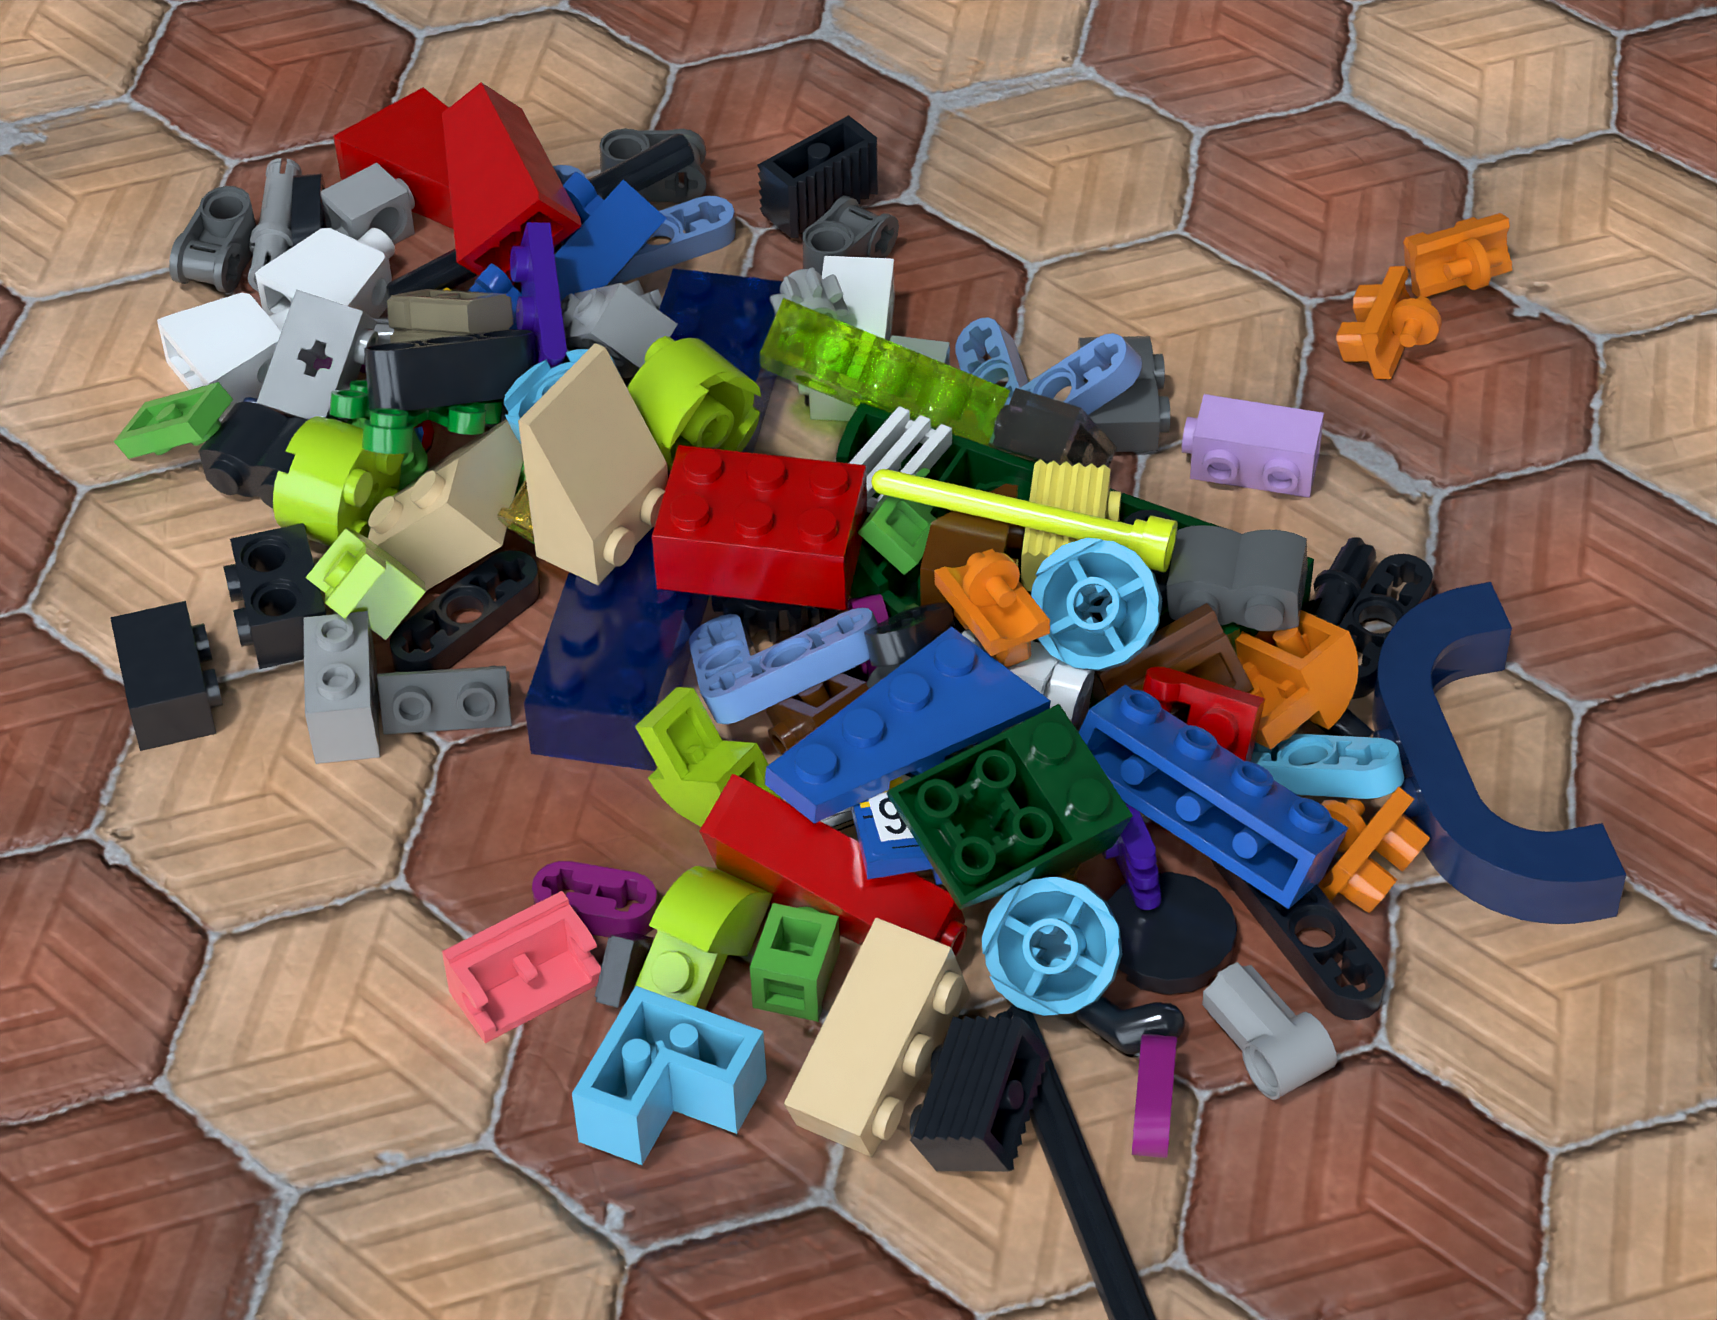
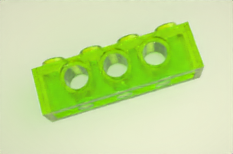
M785 298L782 299L760 351V364L764 370L855 407H858L860 402L891 413L899 406L910 410L911 420L915 421L922 415L931 419L932 427L938 428L943 424L952 428V434L990 446L1011 391Z

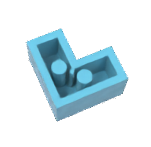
M635 986L572 1092L579 1142L643 1165L673 1111L737 1134L767 1081L764 1032Z

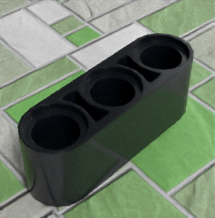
M520 329L500 330L368 346L364 348L369 410L393 408L409 411L504 399L505 394L516 379L537 364L534 331Z

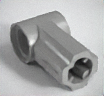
M1236 962L1218 972L1215 980L1203 991V1007L1242 1050L1243 1061L1248 1074L1257 1088L1266 1097L1272 1100L1278 1099L1335 1066L1337 1062L1336 1051L1327 1030L1321 1022L1307 1012L1295 1015L1252 965L1241 966Z

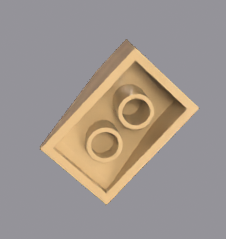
M595 343L518 420L536 556L591 583L599 585L616 566H622L629 559L634 546L652 527H655L668 482V468L664 456L607 349Z
M507 419L441 459L393 497L388 496L384 498L374 508L369 517L368 525L371 529L368 539L423 580L426 591L503 545L523 464L522 446L513 433Z

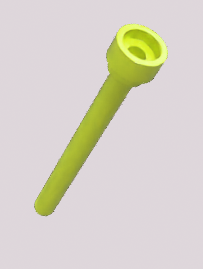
M888 469L878 470L874 473L871 480L873 489L882 495L1080 540L1096 538L1105 541H1115L1136 552L1150 569L1161 572L1167 571L1175 546L1177 521L1150 516L1147 521L1136 519L1132 525Z

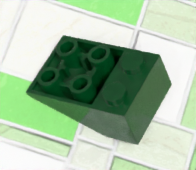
M1060 704L889 789L886 793L959 909L1003 895L1007 891L1023 885L1032 879L1057 877L1114 846L1133 816Z

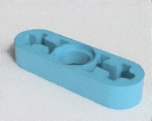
M1294 734L1271 750L1255 742L1251 762L1264 767L1271 773L1276 782L1297 795L1373 799L1391 794L1404 782L1398 746L1393 741L1384 738Z

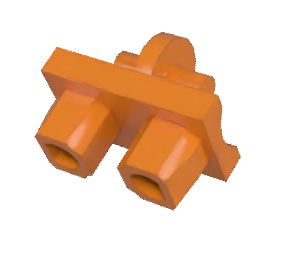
M1502 213L1481 219L1472 217L1458 221L1454 227L1431 234L1421 232L1405 237L1403 241L1405 266L1411 271L1412 293L1417 297H1428L1464 285L1469 289L1477 290L1489 285L1491 277L1512 271V261L1507 247V233L1510 228L1509 218Z
M1390 266L1382 284L1359 285L1353 297V310L1357 322H1342L1336 335V341L1343 361L1369 362L1374 379H1391L1404 348L1429 344L1436 339L1442 326L1441 316L1428 298L1420 296L1415 299L1409 296L1405 285L1409 275L1406 266Z
M992 548L982 553L978 552L971 555L965 566L956 568L944 566L934 570L935 586L953 607L954 616L964 629L971 630L985 648V652L1006 668L1028 660L1031 657V641L1050 634V619L1019 582V568L1007 554L995 552Z
M1400 787L1394 791L1367 825L1361 817L1365 812V807L1358 799L1350 798L1345 804L1335 800H1326L1321 803L1329 811L1332 818L1348 827L1337 851L1343 852V855L1318 884L1330 901L1340 892L1349 901L1370 914L1398 880L1369 857L1375 849L1403 872L1430 840V837L1403 814L1414 798Z

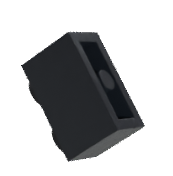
M186 601L110 617L129 712L140 751L216 734L211 708L223 706L215 668L202 671L201 662L213 660L205 624L192 626Z

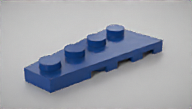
M951 627L766 767L765 785L810 821L816 823L889 790L891 780L909 772L917 771L921 774L944 762L945 756L971 744L976 746L1002 733L1003 730L1049 709L1051 700Z

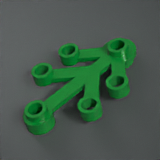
M356 380L350 382V390H335L331 392L330 415L350 419L370 417V420H366L363 423L362 448L376 453L405 454L412 451L414 427L423 421H434L447 427V430L453 433L467 435L483 434L485 424L501 423L503 400L498 399L409 411L393 408H375L370 411L367 380Z

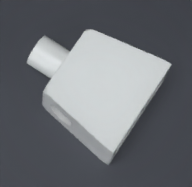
M331 228L319 229L255 273L262 309L268 316H271L290 307L297 289L364 311L371 318L379 319L387 308V300L389 299L386 286L392 281L389 258L395 253V246L385 232L378 228H371L358 240Z
M238 293L157 320L166 362L189 390L216 382L223 386L233 398V401L220 416L219 420L221 422L236 403L243 402L246 397L258 399L290 307L268 316L250 294Z

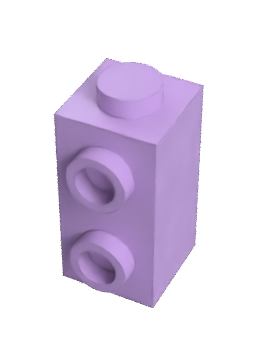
M1204 394L1198 418L1187 417L1182 439V453L1192 454L1190 479L1310 498L1320 454L1324 413Z

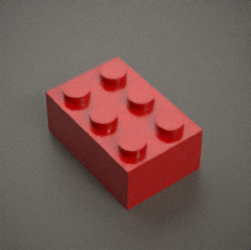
M678 445L652 534L657 589L846 610L863 537L857 532L868 518L866 465Z

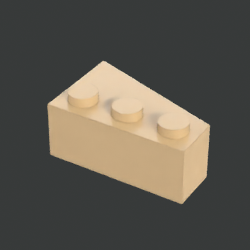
M875 918L784 1102L786 1109L797 1126L870 1157L873 1156L882 1140L887 1141L892 1137L900 1122L904 1104L930 1063L934 1049L942 1043L953 1016L958 1017L971 995L951 947Z

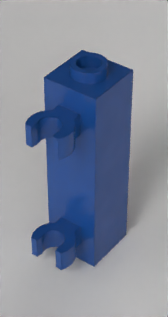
M576 171L563 184L580 216L582 225L555 254L560 301L569 294L574 295L575 293L593 288L608 286L667 219L626 181L622 180L605 200L597 195L590 181ZM491 263L475 280V284L468 292L502 293L511 297L513 325L509 327V330H516V306L518 297L522 296V291L519 292L513 286L509 277L500 268Z

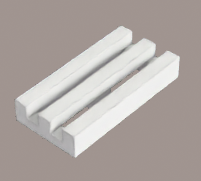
M899 406L850 461V464L866 465L867 512L871 513L883 496L880 494L877 499L872 497L876 492L871 483L875 472L880 469L898 471L901 468V462L918 442L922 443L923 446L900 472L915 475L923 468L930 470L952 444V428L941 424L934 430L931 428V419L920 415L915 421L910 420V410Z

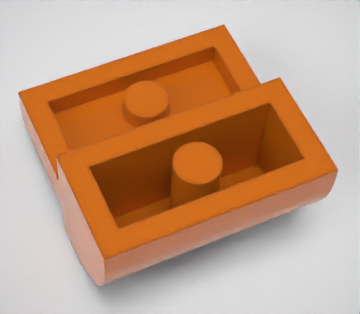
M1301 610L1298 627L1279 631H1259L1255 636L1242 631L1239 637L1235 639L1237 657L1254 688L1247 693L1265 698L1256 743L1271 750L1280 742L1294 735L1298 727L1307 720L1329 730L1347 709L1353 697L1358 679V655L1348 630Z

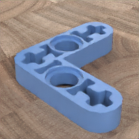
M570 165L553 166L562 184L575 171L586 178L578 168ZM703 196L660 210L659 212L667 219L652 237L662 236L672 240L662 245L646 243L609 285L624 283L729 245L734 240L736 233L735 212L732 204L718 196ZM574 231L567 238L561 241L562 245H564L576 231Z
M989 317L979 318L966 326L959 335L955 345L957 360L982 437L992 448L1018 457L1033 451L1126 391L1134 384L1142 368L1139 354L1122 336L1112 333L1104 334L1094 339L1028 382L1014 339L1000 324ZM986 351L987 354L992 358L987 361H985L982 358L986 354ZM1008 377V382L1004 389L995 397L988 398L992 387L999 380ZM1071 386L1070 394L1066 400L1056 407H1051L1050 405L1055 395L1061 389ZM1010 414L1015 418L1011 422V426L1009 421L1005 418Z
M869 608L851 609L756 654L754 644L738 615L726 614L713 618L698 627L689 638V646L700 693L717 723L730 724L738 722L869 660L870 657L864 632L875 627L878 622Z

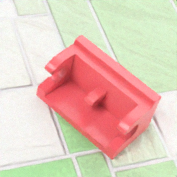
M563 891L442 951L449 993L485 1043L597 986L601 966L594 955L590 953L591 950L597 948V944L586 925L569 904V899Z

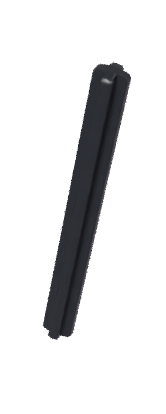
M675 134L588 180L595 188L597 195L603 200L610 195L622 180L639 192L691 165L695 160L694 151L683 134ZM453 249L389 282L386 288L389 298L391 295L424 289L443 290L448 287L451 290L477 275L457 263L456 249Z
M1011 1005L1007 1011L996 1015L995 1018L997 1019L1001 1015L1010 1019L1013 1015L1023 1018L1046 1047L1032 1012ZM1049 1054V1060L1044 1062L1046 1072L1041 1074L1042 1084L1037 1086L1038 1096L1033 1098L1034 1108L1029 1110V1115L1109 1320H1156Z

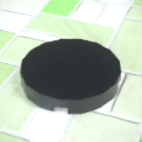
M1174 872L1159 873L1158 884L1161 891V903L1154 909L1143 910L1135 905L1127 884H1123L1107 903L1120 926L1122 957L1118 969L1127 974L1126 981L1142 990L1167 995L1193 992L1208 985L1210 977L1230 965L1236 944L1237 925L1231 905L1218 889L1194 876Z

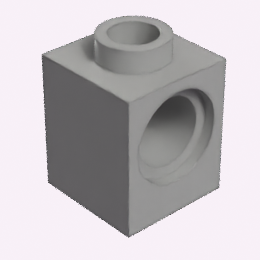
M378 163L320 191L326 228H331L355 240L360 239L371 228H378L390 237L393 244L415 234L411 212L415 207V201L411 190L402 179H394Z

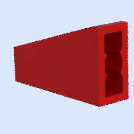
M480 82L442 113L457 263L478 276L492 263L500 268L511 280V249L513 246H520L527 222L550 223L553 247H555L581 227L580 216L522 108Z
M422 87L333 135L340 178L344 180L378 163L394 179L400 178L407 184L415 201V207L411 210L412 212L453 229L442 113L449 107Z
M735 774L731 775L699 830L717 869L772 893L771 904L776 903L796 908L811 907L820 913L839 916L840 936L861 946L875 918L952 948L955 957H957L964 944L967 926L964 925L962 909L958 908L949 892L913 872L867 880L859 842L821 821L813 823L789 803Z

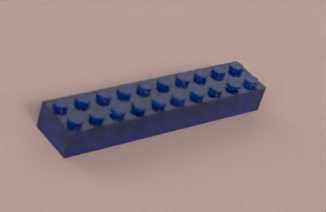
M673 268L659 308L660 312L678 324L670 337L675 341L684 338L702 340L751 378L760 388L761 397L754 394L753 404L761 412L759 422L753 436L742 451L753 453L789 336L785 337L782 334L775 317L776 313L770 301L771 296L781 294L780 286L783 281ZM654 527L634 546L629 559L622 566H616L599 585L570 572L568 573L524 702L531 754L649 771L657 769L655 761L635 726L676 687H682L692 656L689 638L701 626L710 595L657 589L652 543Z

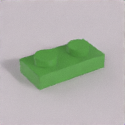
M219 382L145 402L114 440V443L128 459L153 452L156 455H162L173 447L192 443L194 446L200 445L219 430L221 426L219 418L233 401V398Z

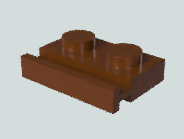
M1207 603L1156 631L1148 647L1129 663L1105 671H1095L1107 696L1124 685L1133 690L1143 691L1146 671L1150 667L1171 668L1246 693L1254 688L1227 635L1223 632L1214 610ZM1174 701L1171 714L1187 724L1191 705Z

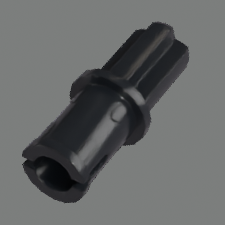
M1360 537L1349 538L1346 545L1341 547L1330 569L1323 570L1317 575L1313 583L1315 593L1304 611L1339 626L1362 591L1360 586L1377 558L1374 546L1365 544Z

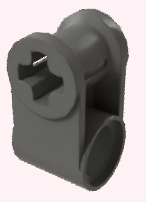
M626 128L616 129L607 133L601 139L600 173L675 134H683L694 151V162L638 192L648 202H673L681 204L701 197L705 192L707 179L701 164L705 160L706 145L699 134L687 129L641 131ZM684 172V187L680 188L679 173Z
M236 186L218 187L209 191L201 199L200 205L183 233L176 238L172 246L169 270L173 281L186 284L190 280L214 284L218 291L224 293H231L236 289L244 269L253 256L249 247L252 230L256 227L250 197L244 189Z
M850 196L840 197L828 212L804 231L803 269L814 268L822 277L824 256L886 258L894 247L898 236L899 224L897 218L888 213H883L880 216L859 207L856 199Z

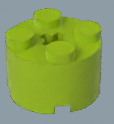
M664 336L653 342L646 352L645 363L637 371L627 389L667 462L668 474L671 472L678 445L742 452L756 430L761 413L753 406L754 394L761 397L760 388L757 383L700 339L684 338L675 341L669 336Z
M322 416L310 418L297 430L285 451L295 455L289 474L281 471L277 473L273 491V510L276 522L281 528L303 523L308 540L331 547L345 528L353 529L368 538L371 529L368 525V520L374 508L384 498L388 496L393 497L400 491L401 464L404 454H384L365 450L362 448L363 428Z

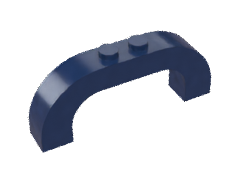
M1486 582L1452 589L1421 602L1400 618L1389 632L1382 646L1372 705L1374 728L1372 738L1388 739L1398 746L1404 773V782L1400 788L1414 798L1403 814L1430 837V840L1422 848L1426 857L1436 871L1457 891L1472 901L1509 917L1546 924H1576L1617 917L1626 873L1603 823L1562 831L1545 832L1525 829L1497 816L1480 798L1435 696L1438 690L1455 680L1505 670L1512 626L1492 583Z

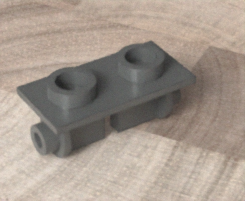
M506 666L377 674L383 734L512 726L509 699L511 696V678Z

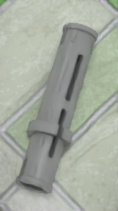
M282 158L272 160L266 168V181L258 225L251 232L249 246L253 258L248 273V282L258 292L255 273L293 247L291 228L292 181L294 175H302V170L291 159H287L284 174H280Z

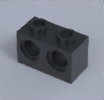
M301 523L231 538L230 542L235 564L226 565L223 568L231 603L244 600L245 608L233 610L241 647L254 644L259 669L304 660L303 617L326 615L321 590L305 578L313 569L314 562L304 524Z

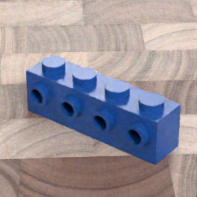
M1127 685L1122 686L1089 709L1078 732L1125 803L1287 909L1293 906L1322 880L1348 830V827L1332 818L1329 811L1320 803L1312 799L1301 798L1276 782L1271 773L1264 767L1240 759L1217 744L1214 736L1208 731L1184 723L1164 710L1159 701L1152 695L1140 690H1133Z

